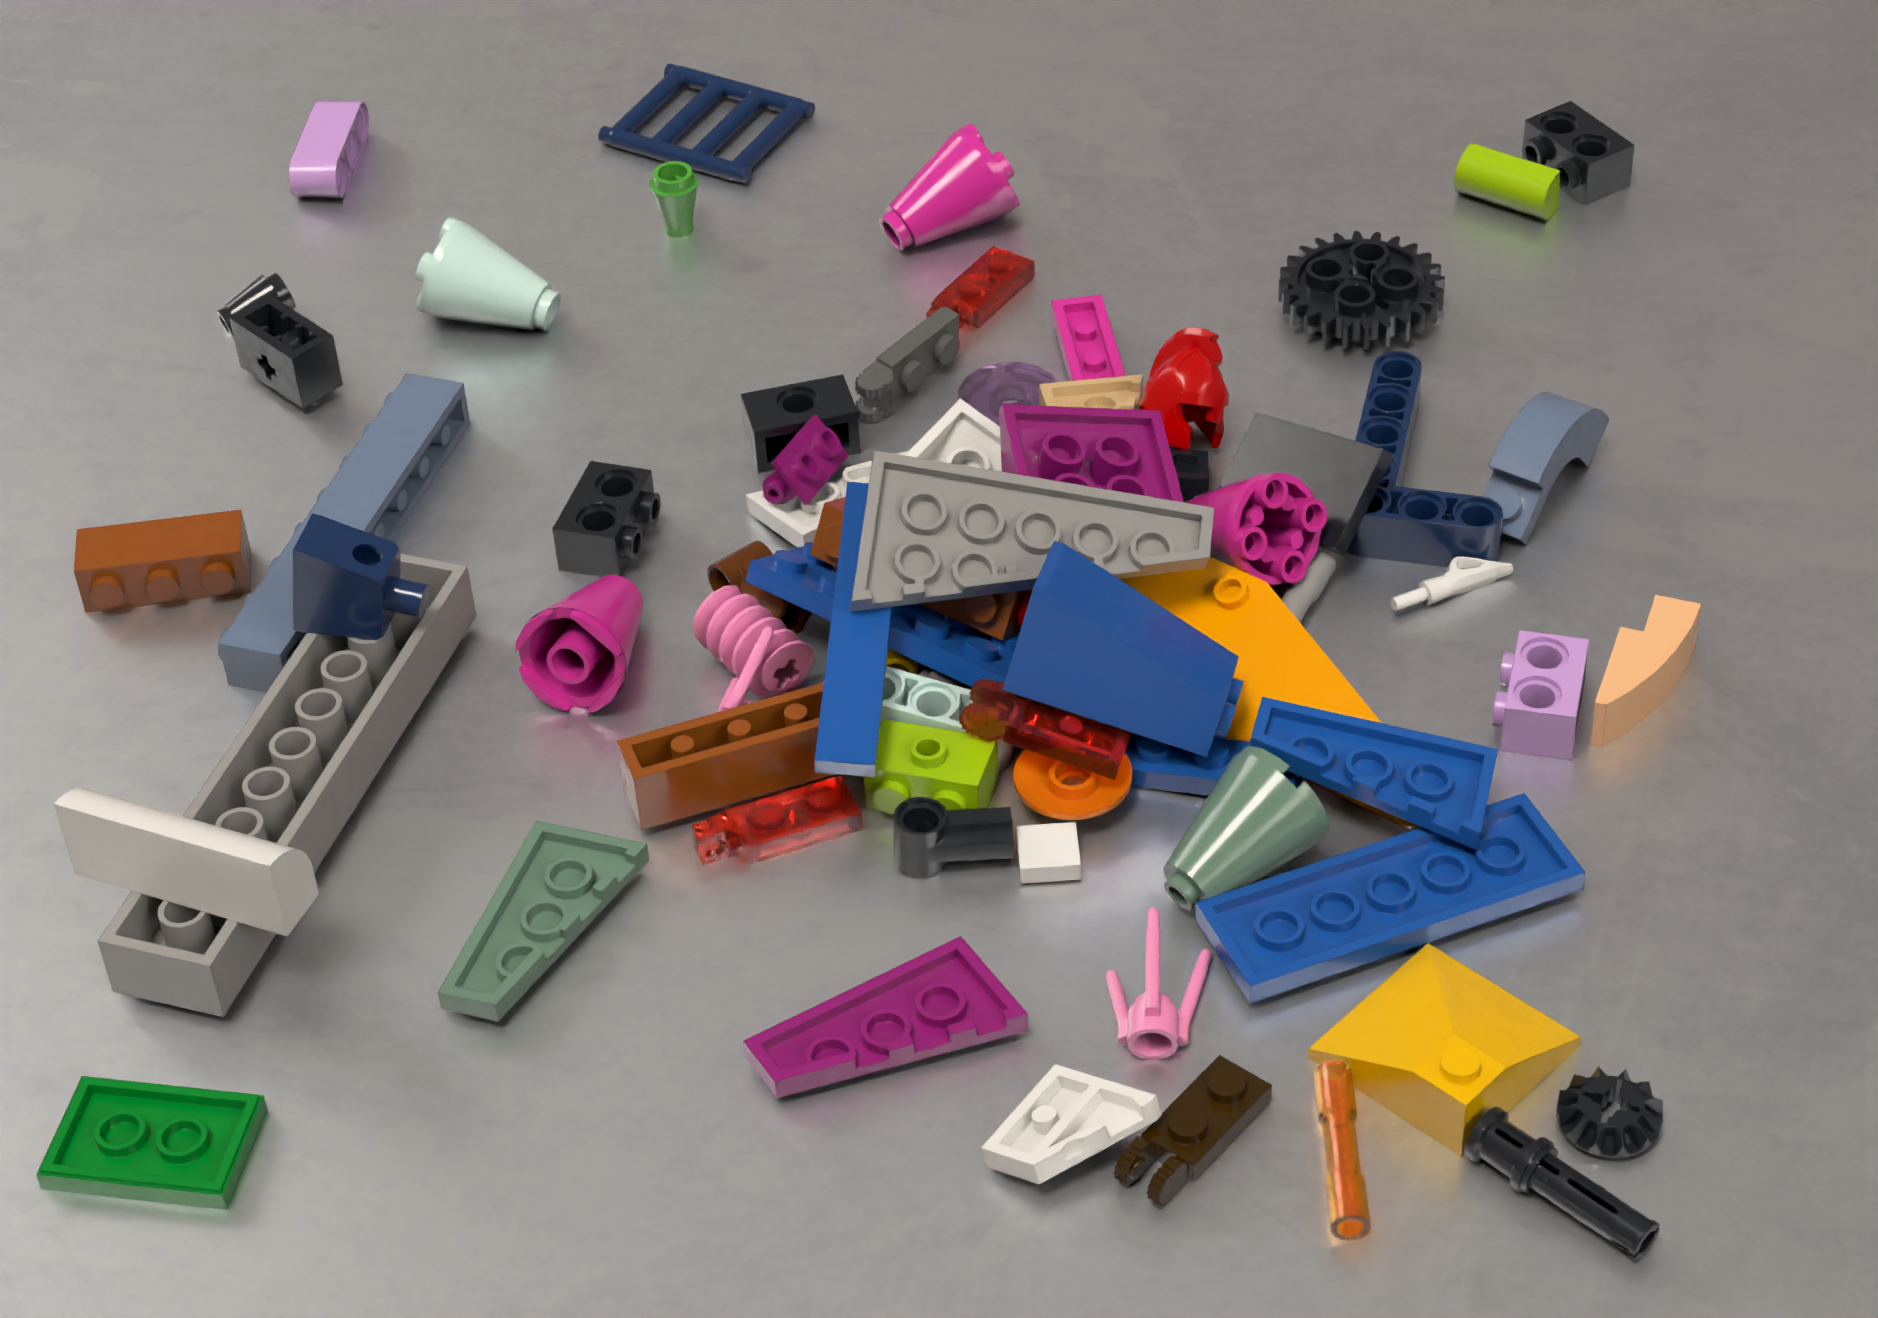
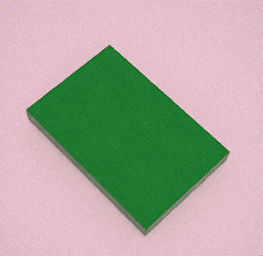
M81 1076L36 1174L40 1187L44 1190L227 1210L268 1110L264 1095Z

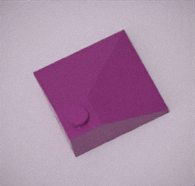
M1001 404L999 422L1002 472L1184 502L1159 410Z

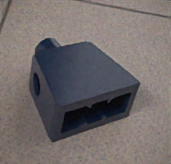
M312 513L293 549V630L305 633L378 640L384 637L395 612L422 618L428 604L430 586L429 584L400 578L401 549L396 543Z

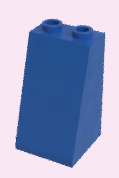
M1054 541L1034 584L1002 690L1207 757L1214 736L1222 739L1227 737L1244 681L1233 678L1239 656L1071 547Z

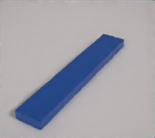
M847 482L815 752V773L875 777L892 607L850 612L869 483Z

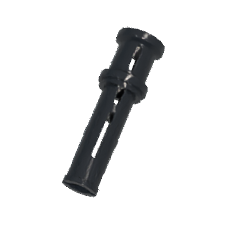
M1500 1107L1491 1108L1480 1118L1465 1144L1464 1153L1467 1158L1473 1162L1484 1160L1510 1178L1511 1187L1519 1193L1531 1194L1536 1191L1573 1216L1577 1221L1628 1253L1629 1257L1633 1260H1639L1648 1252L1659 1233L1660 1228L1658 1227L1660 1224L1658 1222L1650 1220L1608 1192L1604 1187L1596 1184L1557 1158L1558 1151L1554 1148L1553 1142L1545 1137H1540L1536 1140L1509 1122L1508 1113Z

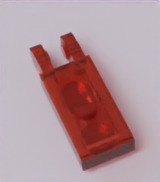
M980 678L978 682L975 681L969 694L971 695L969 699L972 700V703H969L968 706L965 705L959 717V724L962 725L961 729H965L966 733H970L972 736L976 735L979 739L987 742L1002 738L1003 742L1113 780L1116 779L1132 732L1002 690L1004 682L1001 681L995 682L994 679L989 680L987 678Z

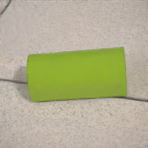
M1470 143L1457 164L1454 175V189L1456 192L1548 221L1559 209L1560 170Z

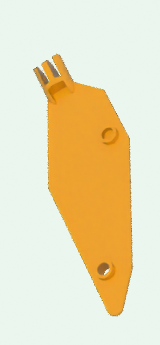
M1213 557L1209 558L1206 567L1203 569L1120 579L1239 656L1233 678L1244 682L1226 739L1250 741L1262 697L1381 723L1266 581ZM1303 777V779L1406 829H1417L1420 827Z

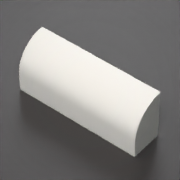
M85 788L70 790L54 803L72 866L77 875L287 937L319 895L312 863L307 854L299 849Z

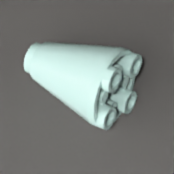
M452 217L447 218L439 235V244L434 253L425 252L416 270V280L423 282L422 290L417 299L416 309L435 318L532 331L540 328L546 331L554 322L561 303V294L552 290L550 283L476 228Z

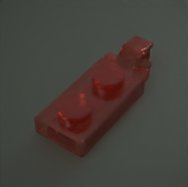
M992 246L936 296L931 303L932 307L926 312V317L931 316L941 307H947L959 314V330L965 324L979 329L1034 279V261L1014 254L1009 250Z
M841 775L733 807L730 810L727 809L692 825L694 848L702 865L732 856L735 858L747 857L750 864H754L858 832L860 828H863L862 813Z

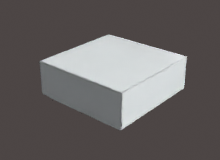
M1076 822L1016 826L1021 884L1081 880V862Z

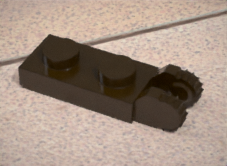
M1219 1055L1169 1105L1157 1121L1153 1122L1141 1136H1137L1127 1149L1125 1148L1116 1161L1115 1171L1113 1172L1114 1178L1128 1186L1130 1184L1133 1185L1139 1176H1142L1156 1161L1161 1162L1162 1167L1158 1168L1157 1172L1153 1174L1146 1194H1148L1147 1198L1161 1206L1163 1204L1166 1205L1168 1201H1171L1172 1196H1175L1190 1180L1195 1182L1270 1104L1272 1100V1085Z

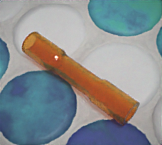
M1328 1061L1315 1068L1313 1078L1318 1120L1323 1129L1328 1174L1325 1186L1330 1231L1334 1237L1340 1240L1353 1241L1365 1237L1371 1230L1366 1182L1361 1173L1355 1127L1357 1108L1352 1069L1346 1063Z

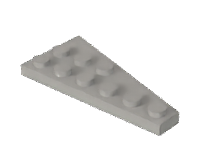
M874 450L850 612L1032 590L1054 541L1066 544L1118 579L1203 569L1210 558L1214 507Z

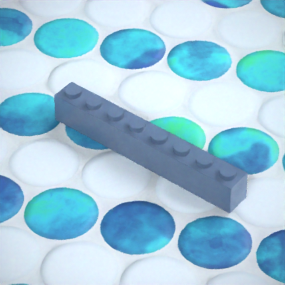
M406 373L396 389L387 395L384 406L373 422L364 428L361 439L350 455L343 458L339 470L326 489L320 491L315 505L304 521L295 527L292 538L279 557H275L272 560L269 570L254 592L247 596L244 607L231 626L222 632L218 642V656L223 661L228 685L267 692L306 635L305 632L293 630V549L312 513L393 542L471 424L464 383Z

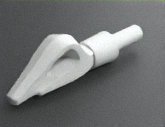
M1455 557L1450 562L1444 575L1419 582L1418 589L1392 597L1390 605L1394 611L1420 602H1424V604L1429 606L1451 595L1467 593L1496 582L1497 578L1511 575L1514 569L1510 563L1472 557Z

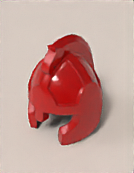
M1184 328L1176 332L1164 343L1155 357L1144 387L1145 393L1138 405L1139 410H1159L1169 445L1185 450L1190 448L1193 429L1188 424L1189 422H1194L1210 441L1212 448L1218 449L1224 433V407L1229 405V393L1224 383L1223 375L1218 368L1223 359L1221 349L1217 343L1219 335L1204 328Z

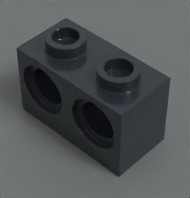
M1568 101L1525 120L1522 159L1560 170V188L1583 205H1587L1630 186L1635 145L1572 101Z
M595 461L589 462L552 528L559 571L597 577L606 575L623 576L631 559L636 560L642 548L643 536L649 525H655L660 514L661 499L658 493H654L651 470Z

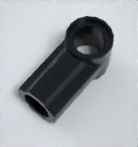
M914 797L901 802L895 809L894 863L896 868L903 874L911 877L925 878L941 872L946 866L947 861L1013 858L1014 840L1011 807L946 810L945 806L937 800L929 797Z

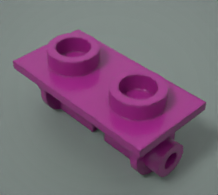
M816 414L806 422L772 461L771 464L776 470L765 478L762 485L763 495L768 502L772 504H785L798 496L807 505L849 456L841 446L838 436L830 428L826 427Z

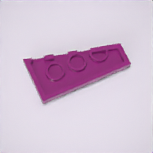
M960 936L744 1040L743 1044L747 1061L774 1096L780 1098L1029 1031L1028 1013Z

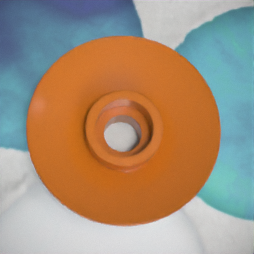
M1064 732L1046 736L1029 745L1019 755L1015 763L1013 781L1020 799L1034 811L1055 819L1082 820L1102 815L1115 808L1125 799L1132 785V766L1126 753L1112 741L1091 733Z

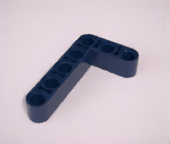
M1403 351L1383 353L1377 357L1373 365L1355 441L1382 448L1393 458L1347 552L1364 558L1448 567L1455 557H1472L1497 562L1500 557L1503 510L1497 502L1482 496L1402 487L1419 412L1422 366L1421 361L1411 353Z

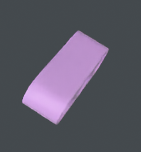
M315 102L290 161L289 184L294 197H344L368 137L369 115L365 102Z

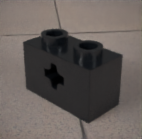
M272 295L265 297L229 318L240 367L302 409L343 385L333 335Z

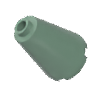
M1253 746L1245 747L1231 759L1163 868L1167 879L1164 883L1165 890L1180 907L1191 910L1193 907L1196 908V902L1253 884L1317 846L1329 831L1330 822L1326 810L1316 793L1305 781L1296 788L1283 775L1290 766L1282 759L1263 748Z

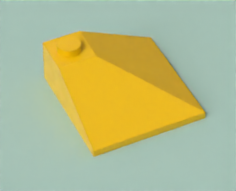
M1427 943L1308 1048V1058L1462 1157L1465 1154L1464 1150L1467 1139L1480 1118L1493 1107H1500L1509 1113L1580 1046L1581 1037Z

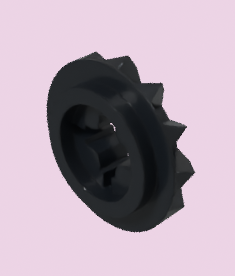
M1598 1066L1591 1077L1586 1078L1574 1074L1569 1087L1566 1090H1560L1556 1117L1563 1134L1580 1149L1603 1157H1627L1646 1150L1659 1137L1663 1125V1100L1653 1097L1649 1081L1638 1083L1631 1081L1626 1069L1617 1077L1607 1076ZM1608 1102H1618L1620 1110H1616L1613 1117L1609 1116L1606 1124L1602 1123L1603 1114H1601V1108H1605Z

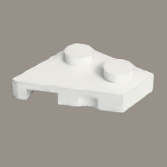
M1055 1064L985 1142L981 1150L988 1168L1041 1184L1159 1119L1162 1112L1157 1095Z

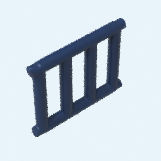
M668 64L664 70V78L612 128L603 126L599 131L598 140L612 147L664 162H684L690 165L692 170L747 184L752 176V168L801 118L811 119L816 107L814 103L804 101L801 98L685 66ZM682 85L701 90L653 138L634 133ZM721 96L740 101L692 150L674 145ZM761 107L780 112L733 161L713 156Z

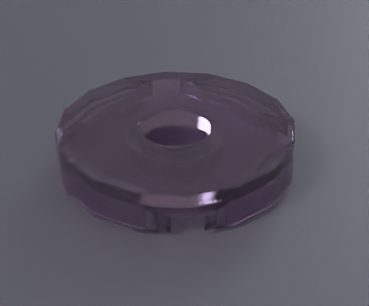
M1022 362L995 363L979 368L967 376L958 389V400L962 399L1000 426L999 410L1001 404L1040 406L1039 384L1055 383L1058 381L1053 374L1036 365ZM1008 400L1018 401L1015 403H1003Z

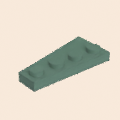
M535 821L438 991L441 1009L499 1022L648 863L647 843Z

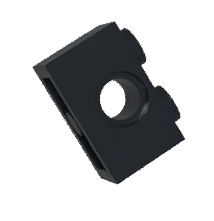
M843 374L740 394L744 433L758 473L776 470L771 464L772 461L814 414L838 436L841 446L849 455L861 453L858 411Z

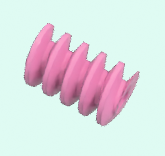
M736 585L724 586L712 592L696 611L693 623L695 638L717 660L721 661L730 672L734 673L737 678H739L765 627L773 629L774 634L749 686L756 696L766 699L791 692L810 673L814 662V652L806 642L800 641L793 630L787 629L785 624L780 619L775 618L767 607L761 606L753 595L742 594V591Z

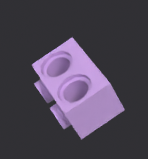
M1519 630L1515 653L1504 652L1499 686L1508 687V691H1496L1492 726L1503 727L1501 751L1572 761L1585 683L1589 639Z

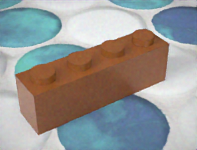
M824 682L617 740L624 792L640 829L644 830L835 775L815 773V752Z

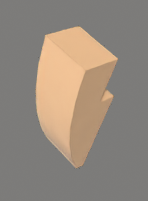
M1655 595L1644 631L1620 627L1595 700L1590 740L1591 746L1602 748L1624 735L1649 716L1671 693L1685 672L1696 647L1701 611L1700 603Z

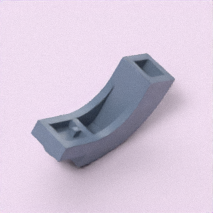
M1542 392L1536 395L1518 412L1506 429L1488 464L1493 473L1482 496L1494 500L1503 510L1502 537L1524 545L1527 544L1550 489L1565 465L1570 461L1589 468L1610 420L1605 412L1551 392Z

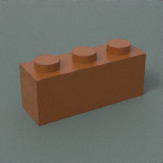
M242 510L77 529L74 574L85 613L250 593L251 548Z

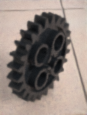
M1354 231L1352 239L1347 240L1339 233H1334L1333 242L1328 243L1323 239L1315 238L1314 249L1301 245L1299 246V256L1289 255L1287 257V267H1281L1278 302H1282V314L1291 315L1290 324L1292 326L1304 324V335L1309 336L1319 331L1322 332V343H1327L1337 337L1341 338V344L1344 348H1347L1353 340H1360L1364 349H1369L1371 340H1379L1382 345L1389 347L1390 337L1396 336L1400 340L1407 342L1410 338V330L1423 334L1426 330V322H1437V312L1443 311L1445 276H1441L1440 264H1431L1432 254L1430 252L1417 254L1418 244L1416 243L1401 247L1399 236H1395L1388 242L1381 241L1380 232H1375L1370 239H1363L1359 231Z

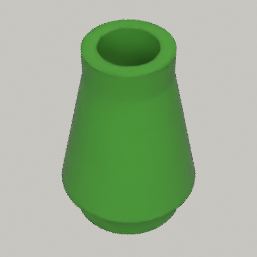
M680 161L662 163L654 169L649 186L664 222L665 233L671 237H684L689 235L694 229L693 215L698 178L687 163Z

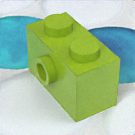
M883 719L879 731L875 777L864 776L866 809L894 814L895 809L901 802L914 797H929L937 800L945 806L946 810L989 808L999 782L997 738Z

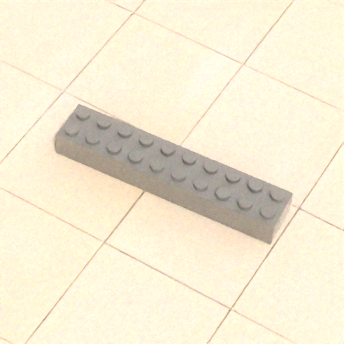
M401 553L400 578L429 584L430 586L429 600L422 618L395 612L384 637L378 640L306 633L189 805L183 817L299 849L307 854L315 873L476 618L468 566ZM131 891L98 939V944L113 992L224 1017L276 933Z

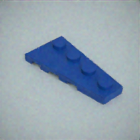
M1262 697L1249 746L1263 748L1279 757L1290 766L1287 771L1477 850L1498 749Z

